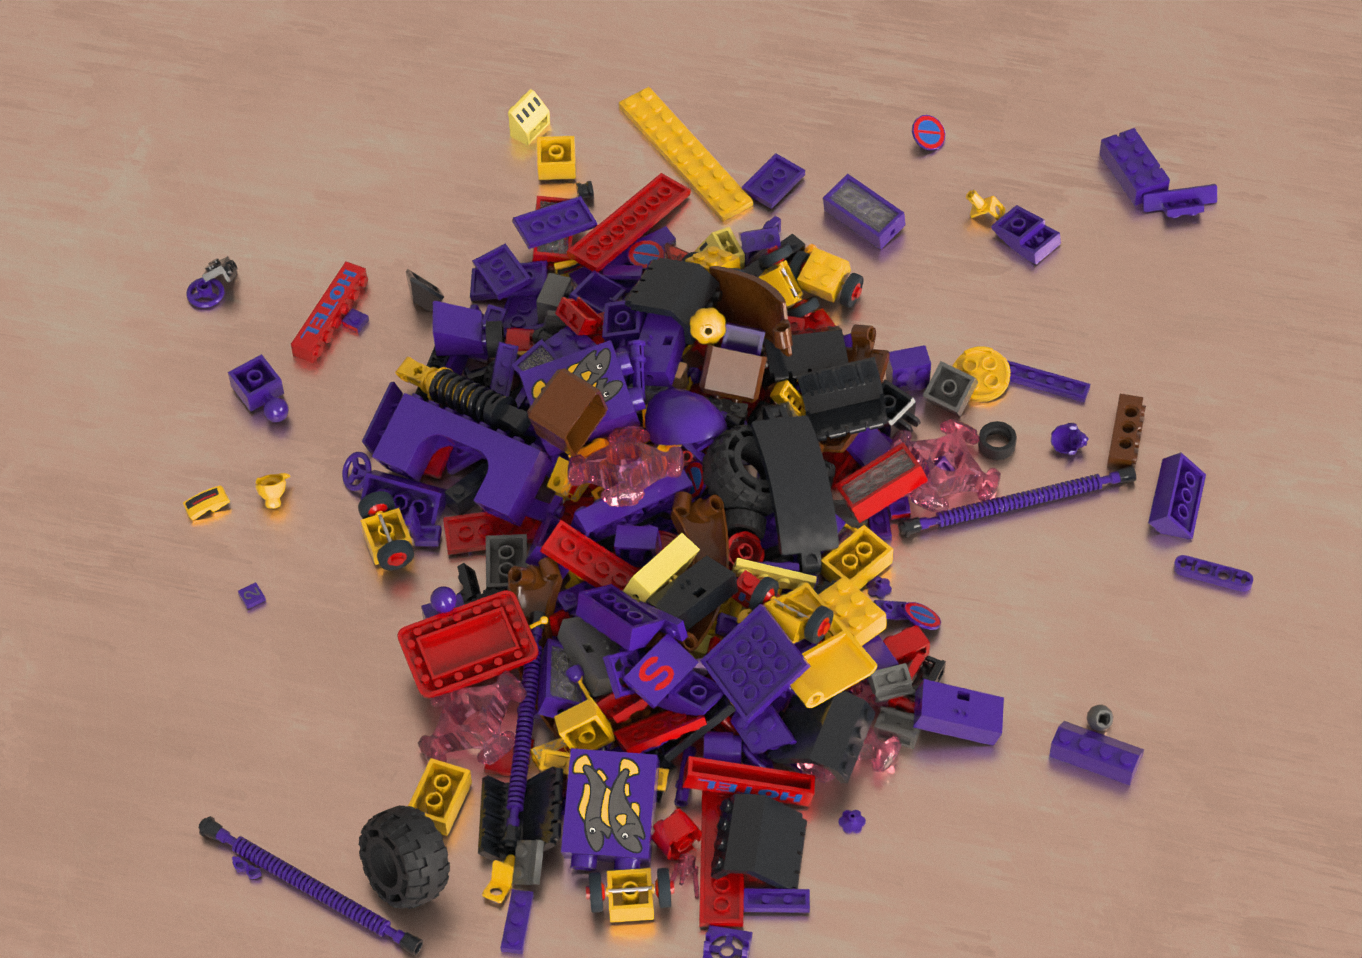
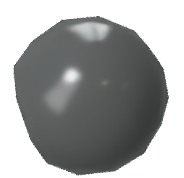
M1101 704L1091 707L1087 712L1086 719L1088 725L1093 730L1104 731L1112 725L1114 716L1107 706Z

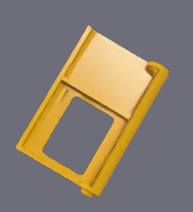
M808 583L785 594L813 610H816L819 606L829 608ZM742 610L738 615L737 623H741L752 610ZM834 613L832 624L824 636L825 641L802 653L811 667L790 685L791 689L808 708L821 704L867 678L877 668V663Z

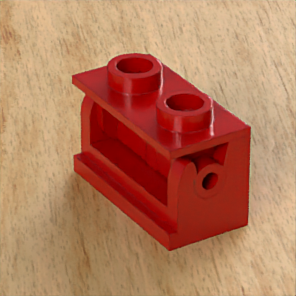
M562 297L555 312L577 335H595L602 320L580 297H577L576 301Z

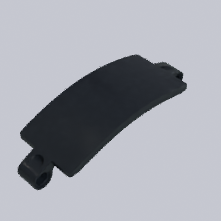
M783 404L762 406L763 420L753 421L751 429L769 486L780 554L782 556L798 554L797 560L800 573L808 575L820 574L822 569L820 551L837 549L839 547L830 482L815 431L808 416L789 417Z

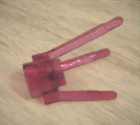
M681 854L678 863H675L670 881H675L679 872L681 875L679 884L683 886L685 877L693 874L695 897L698 898L699 867L695 865L696 858L691 854Z

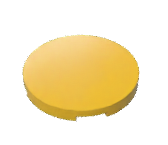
M977 346L969 348L952 365V367L977 379L978 384L970 401L987 402L994 400L1004 393L1010 382V366L1007 359L990 347Z

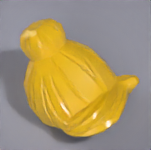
M270 474L256 479V490L265 499V506L267 508L275 509L280 507V497L285 491L286 479L290 478L289 474Z

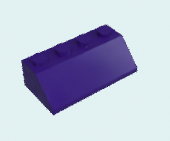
M1181 452L1162 459L1148 523L1161 534L1190 540L1193 539L1206 474Z
M372 470L366 473L361 500L373 492H388L394 500L395 509H400L404 522L405 515L409 513L410 506H415L421 525H438L445 510V491L447 489Z
M612 584L579 592L576 615L627 651H635L645 647L665 622L663 618Z
M1063 721L1058 726L1052 740L1049 757L1130 786L1144 749Z

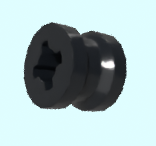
M587 181L584 184L576 183L578 197L581 196L583 200L585 198L594 199L591 181Z

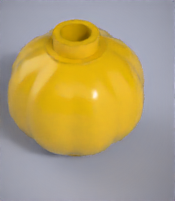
M701 308L697 310L695 315L690 318L689 323L692 337L704 345L717 343L726 333L725 317L715 308Z

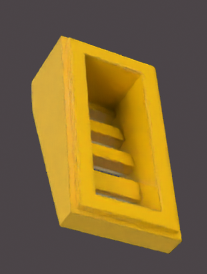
M788 380L778 382L770 397L777 404L789 401L798 416H805L806 411L803 397Z

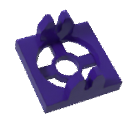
M638 649L603 657L614 697L618 699L636 693L629 685V689L621 686L619 678L626 676L625 667H628L631 671L641 660ZM620 659L622 667L620 671L616 672L615 664Z
M709 925L705 937L706 941H704L703 958H713L711 952L718 953L721 958H733L735 956L748 958L753 932ZM726 936L725 943L720 946L711 945L718 937ZM733 937L741 941L742 949L735 948L732 944ZM729 946L733 949V954L724 956L721 953V949Z

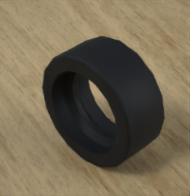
M502 321L486 322L488 357L495 358L498 343H505Z
M990 422L980 430L979 450L989 459H1006L1015 451L1016 432L1012 426L1005 422ZM993 434H999L1007 437L1009 443L1003 447H994L986 442V438Z

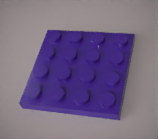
M762 604L756 607L700 660L747 723H751L811 667Z

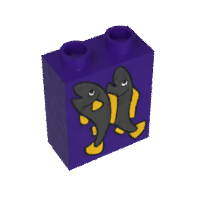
M611 340L519 372L530 406L558 369L565 368L601 391L608 410L584 445L591 443L597 438H606L640 426L636 412L646 409L645 402L639 386L628 389L624 376L634 373L627 351L616 353ZM541 438L549 457L564 452Z
M571 748L561 853L564 858L571 859L570 868L595 871L597 861L614 862V871L640 869V864L651 865L652 835L654 833L653 826L655 822L660 766L657 755Z

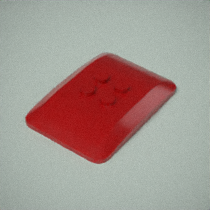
M508 590L454 608L450 612L440 613L404 626L397 634L399 644L418 691L424 698H433L493 678L535 660L539 653L538 646L518 599L512 591Z

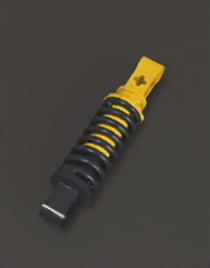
M406 357L395 371V374L403 381L421 388L424 393L428 394L429 400L442 404L444 407L450 408L459 414L467 415L476 422H483L494 431L497 429L504 432L510 430L519 436H523L532 424L528 413L518 409L514 398L497 393L495 390L467 379L446 367L439 369L436 367L430 368L411 357Z

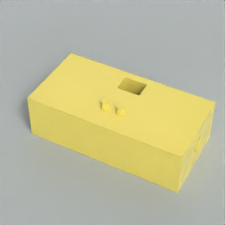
M681 533L631 578L623 592L637 602L642 601L647 604L646 600L686 571L700 549Z

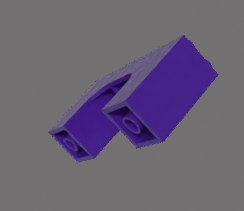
M404 393L372 457L385 469L418 482L433 454L443 447H456L487 460L488 472L474 502L485 512L520 527L552 464L547 457L548 454L543 452L541 447L533 443L530 446L524 444L525 441L519 437L514 436L510 438L506 432L500 429L496 431L491 430L489 425L483 422L477 424L467 415L463 414L460 417L456 415L457 412L446 407L444 410L439 408V404L431 400L428 403L423 401V398L417 394L412 393V395Z

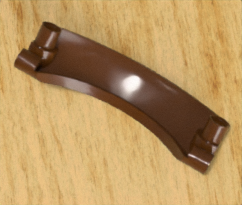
M677 492L674 496L671 511L673 524L679 535L683 533L700 549L687 570L706 555L729 569V540L722 499L718 495H712L705 500L699 498L692 502L693 497L691 494ZM721 605L687 630L688 637L685 640L675 639L687 652L691 653L696 650L704 640L718 615ZM658 631L645 646L644 652L647 654L667 634Z
M549 557L541 559L538 562L539 566L529 565L526 568L514 566L508 572V591H512L516 595L528 625L530 613L533 611L544 612L548 618L545 630L542 631V638L539 640V646L542 647V650L548 639L553 640L549 616L554 614L555 604L563 581L558 563ZM524 665L517 668L521 680L523 676ZM537 691V696H536L537 699H536V706H535L536 708H535V709H536V711L538 712V691ZM540 715L554 736L559 739L562 738L559 735L555 718Z

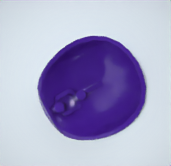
M666 389L659 392L648 403L645 414L646 433L653 443L659 445H683L715 437L727 429L725 419L718 408L704 396L685 389Z

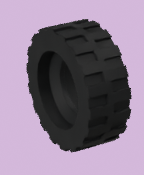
M729 509L725 511L729 537L746 531L756 535L759 540L764 538L767 519L763 515L746 509Z

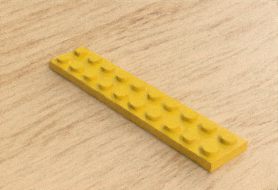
M650 87L619 102V108L722 222L753 206V200L742 190L739 184Z

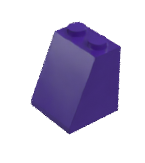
M433 301V337L436 355L483 354V346H487L486 334H483V330H486L487 321L483 319L482 311Z

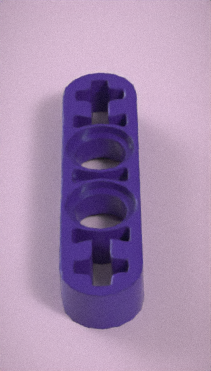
M1187 555L1176 557L1174 562V571L1180 576L1240 592L1249 591L1253 584V576L1249 572ZM1182 563L1186 564L1185 568L1181 567ZM1201 567L1206 568L1209 573L1201 574L1198 569ZM1226 573L1229 578L1221 579L1218 577V574ZM1242 579L1246 580L1245 584L1241 583Z

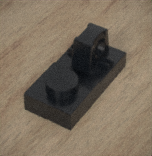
M462 563L457 568L459 572L458 579L464 589L457 594H461L464 603L468 604L471 603L473 598L476 599V595L478 593L481 594L475 570Z

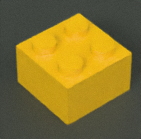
M574 136L537 137L539 180L576 179Z
M593 698L554 716L559 735L570 750L571 748L597 750L615 741L610 722Z

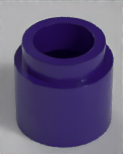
M707 732L704 735V758L741 764V736L733 735V732Z

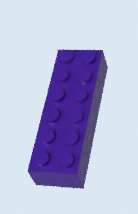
M681 464L675 467L669 466L658 475L652 474L641 483L634 482L623 491L617 490L606 499L600 498L588 507L582 506L575 511L571 527L594 542H600L615 535L617 525H636L656 514L671 509L675 494L677 492L689 493L693 484Z

